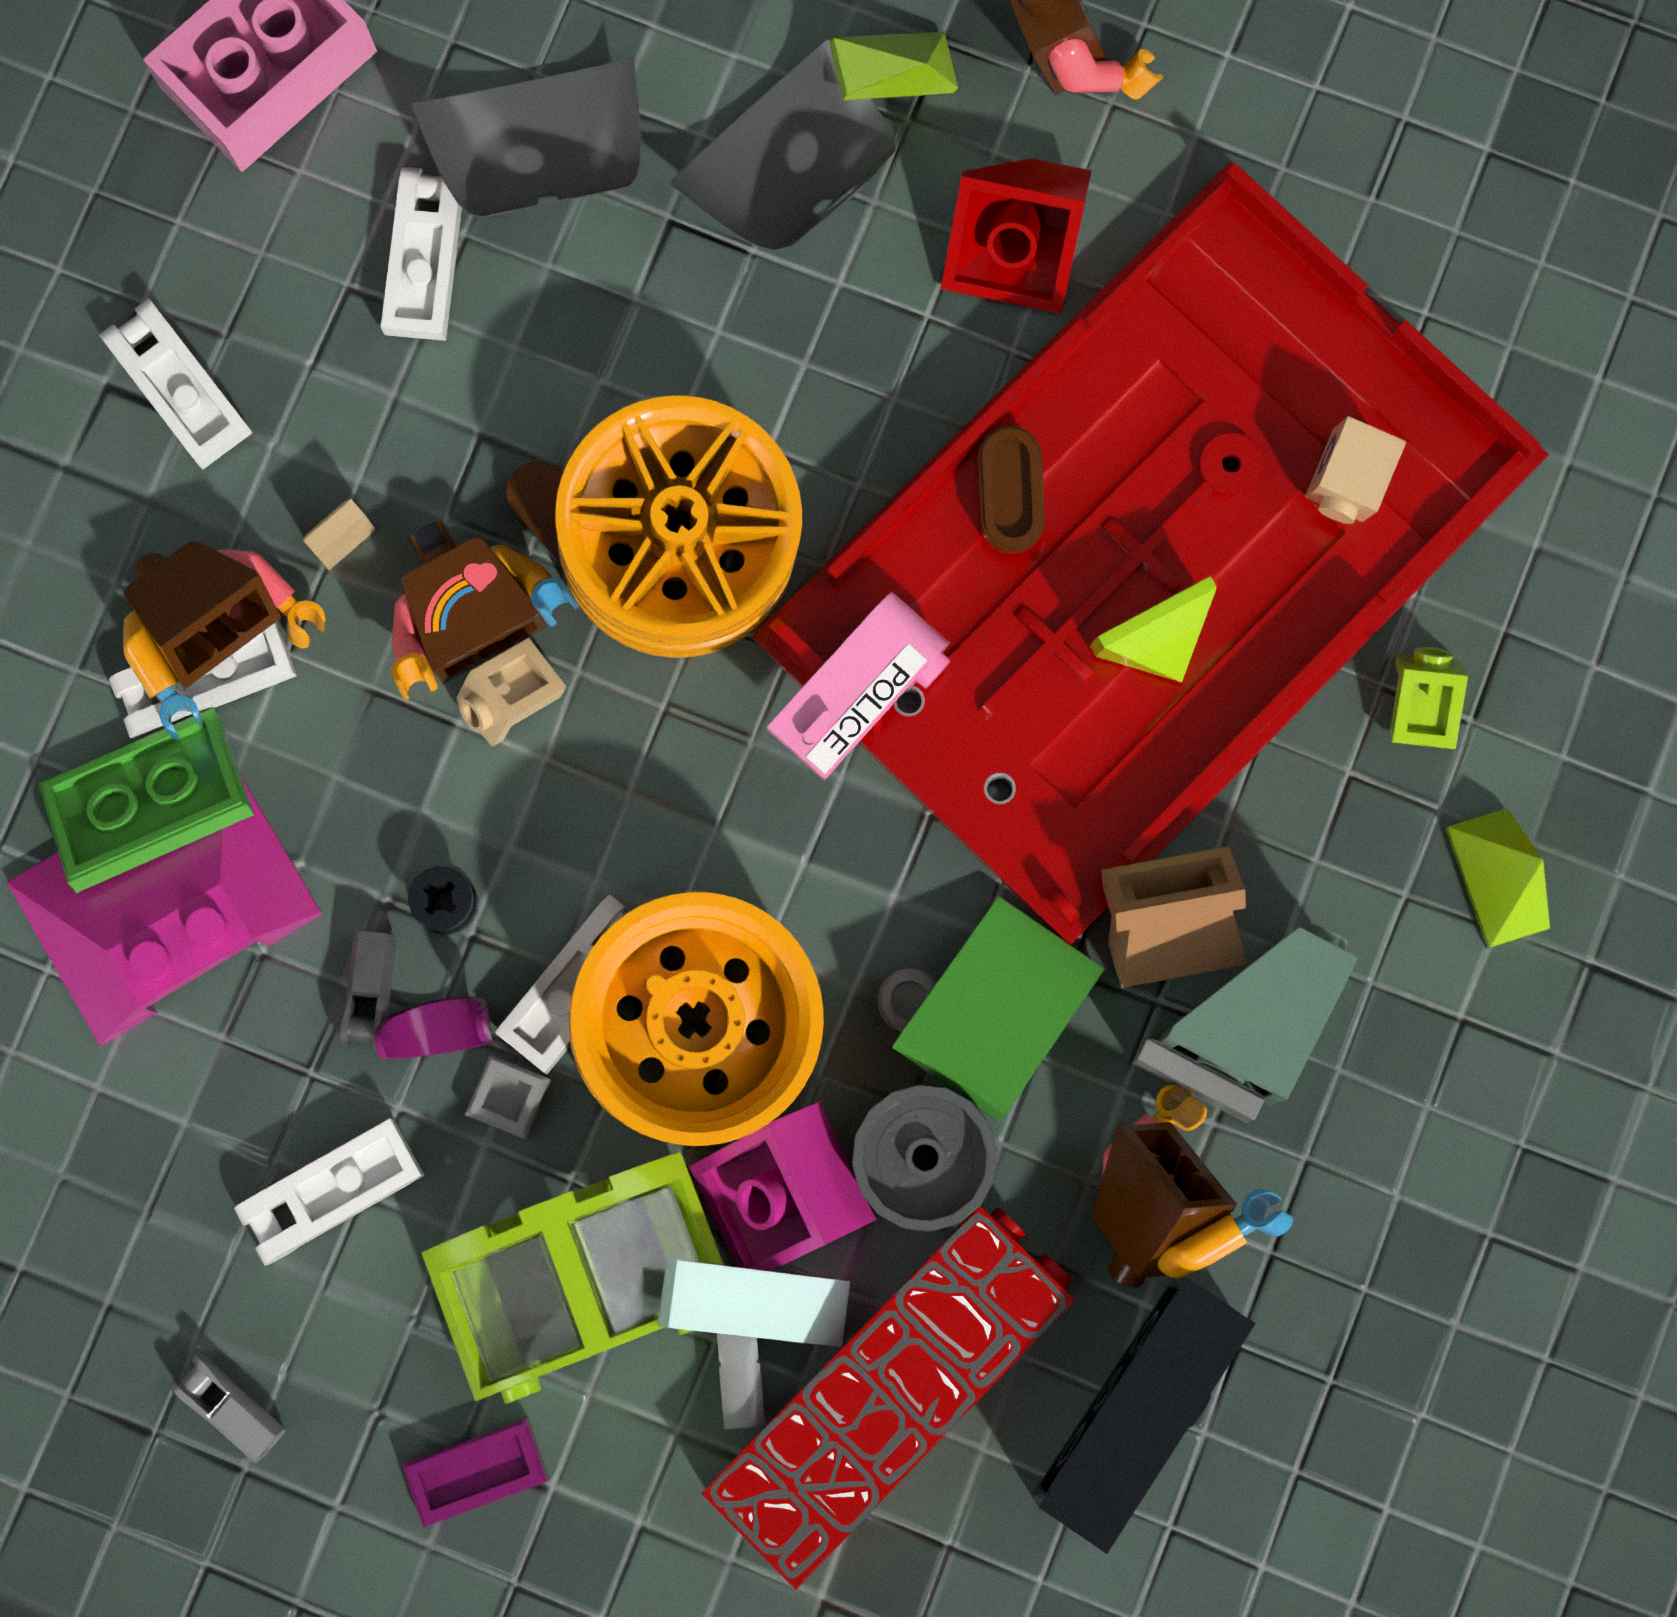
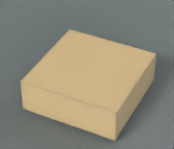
M350 499L349 501H344L304 536L305 539L303 541L321 563L330 570L376 529L360 508Z

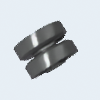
M917 1085L890 1093L869 1110L855 1135L852 1166L861 1194L878 1215L901 1228L931 1232L959 1224L982 1205L995 1181L998 1148L990 1122L973 1102L950 1088ZM920 1145H930L937 1151L938 1162L934 1168L921 1170L914 1164L913 1153Z

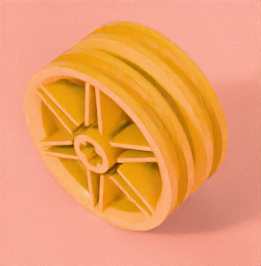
M655 397L626 406L608 416L584 437L573 452L563 472L557 493L556 531L560 564L568 588L578 601L579 607L588 619L612 639L636 651L654 656L688 658L714 653L737 643L756 630L769 617L786 590L801 537L802 505L800 492L792 468L780 447L760 425L748 416L722 403L700 397ZM678 453H686L694 461V469L686 477L676 476L670 467L671 459ZM619 481H628L636 487L638 495L636 498H614L612 493L613 487ZM740 488L747 494L748 502L745 507L727 505L723 503V496L730 489ZM680 510L689 513V527L691 530L688 531L682 525L678 533L667 529V513L670 512L674 517H677ZM616 544H625L630 547L634 554L631 563L625 566L613 563L609 558L611 547ZM728 551L738 552L744 559L743 567L735 573L725 572L719 564L721 556ZM666 581H682L687 587V593L679 600H671L663 594L662 587Z
M687 892L661 897L640 905L616 921L599 938L585 959L574 985L569 1009V1036L574 1060L584 1083L598 1103L623 1125L640 1134L656 1140L687 1146H708L740 1139L756 1132L782 1114L799 1095L813 1071L822 1042L824 1026L823 1003L817 976L810 960L793 935L780 922L756 906L734 897L707 892ZM673 946L682 950L685 962L681 969L668 971L662 967L660 953L663 949ZM734 958L744 961L748 967L746 980L738 984L730 982L724 974L726 962ZM634 996L641 1001L642 1013L638 1019L626 1021L618 1015L617 1004L621 998ZM683 1004L689 1011L698 1004L707 1012L702 1022L708 1030L701 1038L696 1032L691 1033L688 1039L679 1033L678 1028L682 1024V1019L676 1012ZM753 1020H762L769 1027V1038L762 1045H754L746 1037L747 1025ZM645 1058H657L663 1064L664 1073L659 1081L647 1083L640 1078L638 1068L641 1061ZM713 1069L721 1070L728 1079L727 1088L719 1095L709 1094L703 1087L705 1074Z

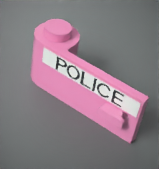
M891 592L875 607L766 729L825 781L906 690H909L916 682L926 689L940 675L951 661L942 653L949 645V642L898 596ZM803 739H804V741H805L806 743H813V744L807 745V744H805V743L803 742Z

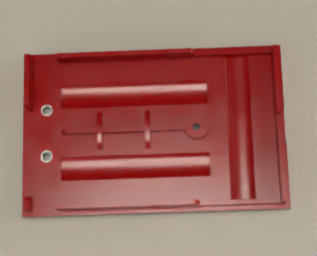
M1231 161L752 636V639L775 660V663L799 687L803 688L875 607L891 592L949 642V645L942 653L951 660L950 663L928 688L925 689L916 682L909 690L904 692L916 694L921 701L920 708L913 713H905L898 708L895 702L858 744L1045 925L1052 928L1069 945L1108 907L1103 890L1102 870L1154 860L1550 455L1540 446L1541 443L1406 319L1401 324L1366 292L1369 286L1243 169ZM1348 416L1406 441L1378 512L1363 522L1355 519L1353 524L1341 523L1326 517L1319 512V503L1305 498L1332 430ZM1002 426H1018L1029 431L1038 441L1042 453L1045 525L1035 545L1019 554H1004L996 551L985 541L980 529L977 455L984 438L991 431ZM1226 457L1236 458L1240 464L1239 470L1236 472L1226 471L1222 466L1223 459ZM1210 576L1212 577L1217 588L1182 682L1095 656L1090 645L1099 635ZM997 779L1006 781L1011 787V796L1004 801L992 799L987 791V787L992 781Z

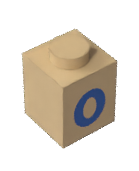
M1346 417L1332 430L1305 498L1319 503V512L1335 521L1345 524H1353L1355 519L1360 522L1365 521L1378 512L1406 441L1354 418Z

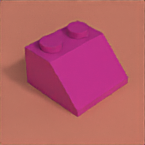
M820 1102L772 1121L756 1132L738 1139L689 1166L736 1267L773 1271L876 1220L867 1200L859 1190L854 1172Z

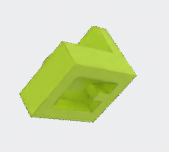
M1417 647L1414 649V655L1396 654L1395 668L1399 677L1389 731L1392 743L1456 749L1468 675L1460 661L1452 659L1453 654L1451 652L1433 647Z

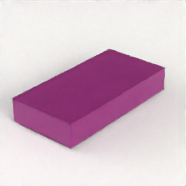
M529 1418L402 1464L423 1528L550 1480Z

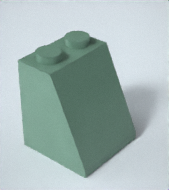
M1312 924L1309 932L1298 927L1162 1033L1158 1041L1263 1096L1264 1103L1269 1106L1288 1100L1359 957L1344 950L1348 943L1347 940L1324 927Z

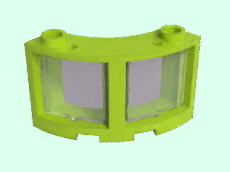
M681 1151L609 1176L606 1180L594 1183L575 1192L569 1191L518 1211V1214L497 1221L489 1226H481L421 1252L475 1402L500 1392L504 1404L542 1390L538 1377L665 1328L658 1326L667 1258L723 1265ZM677 1329L679 1336L692 1331Z

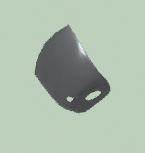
M829 38L752 104L669 183V185L718 223L740 238L760 248L778 251L792 247L853 197L896 151L892 132L872 99H842L829 44L831 40ZM850 191H852L846 198H844L840 203H838L844 196H846ZM822 199L832 200L820 213H814L813 206Z
M634 57L515 84L410 103L445 185L456 202L471 215L483 218L630 187L638 175L641 159V133ZM546 194H553L559 199L538 204V198Z

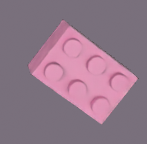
M209 0L143 58V61L159 87L243 172L377 52V49L365 21L344 0Z

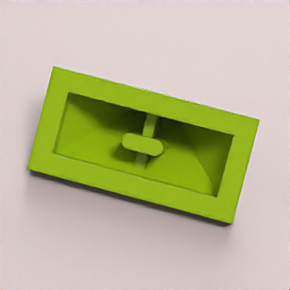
M945 31L833 37L829 43L843 100L950 94L958 89Z
M1210 576L1099 635L1090 645L1095 656L1182 682L1217 588L1212 577Z
M1508 808L1445 828L1487 949L1550 929L1543 858Z

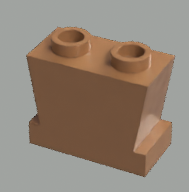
M1229 846L1102 870L1103 890L1112 915L1108 947L1121 988L1248 965L1233 912L1234 910L1246 908L1245 887Z

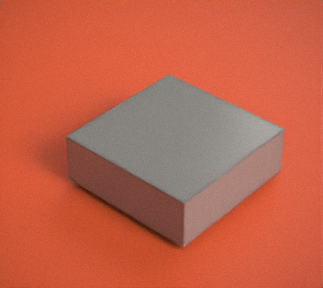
M490 1055L465 1115L527 1140L551 1079Z

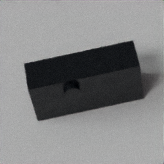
M1188 1277L1172 1278L1031 1494L1037 1506L1108 1554L1188 1428H1191L1202 1415L1211 1399V1392L1256 1323Z

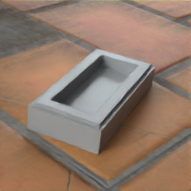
M1153 1038L1147 1039L1141 1044L1132 1062L1135 1066L1172 1085L1181 1086L1193 1096L1245 1123L1255 1121L1265 1101L1262 1099L1263 1096Z

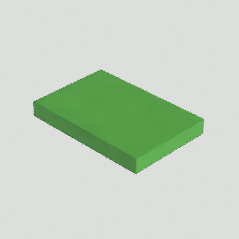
M214 707L200 713L202 717L201 728L195 721L194 716L173 724L180 740L172 738L164 728L38 783L67 883L76 893L254 815L222 719Z
M998 897L902 1031L892 1048L962 1097L973 1102L975 1106L998 1122H1001L1104 971V968L1010 903Z

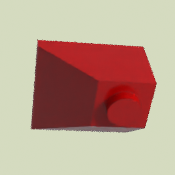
M1029 158L962 171L941 289L1062 314L1092 170Z

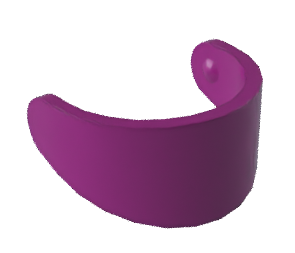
M474 996L445 998L416 1005L393 1014L381 1022L375 1029L377 1053L381 1059L386 1060L452 1053L484 1046L493 1042L487 1001L484 998Z

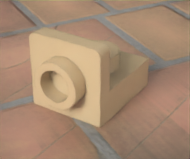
M527 638L471 670L457 695V702L465 723L474 732L481 733L493 747L505 739L511 726L559 699L566 685L530 638Z

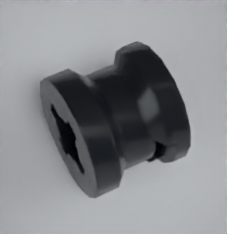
M436 866L424 870L414 879L409 888L408 904L412 915L420 924L437 934L452 935L462 932L473 922L478 912L479 900L476 889L460 872L450 867Z

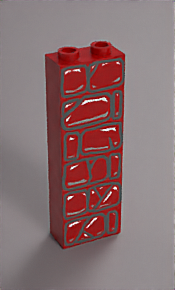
M981 1206L977 1208L702 1491L701 1494L795 1590L1075 1301L1065 1290L1073 1281L1069 1275L1046 1253L1035 1261L1018 1244L1026 1233L999 1207L990 1215Z

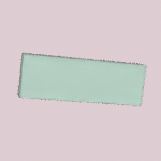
M667 1258L658 1326L842 1347L850 1281Z

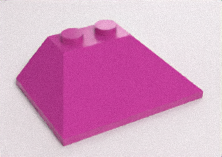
M242 775L241 777L254 815L78 893L67 883L59 852L6 882L99 1045H105L158 1012L153 1005L154 1003L257 941L270 946L323 914Z

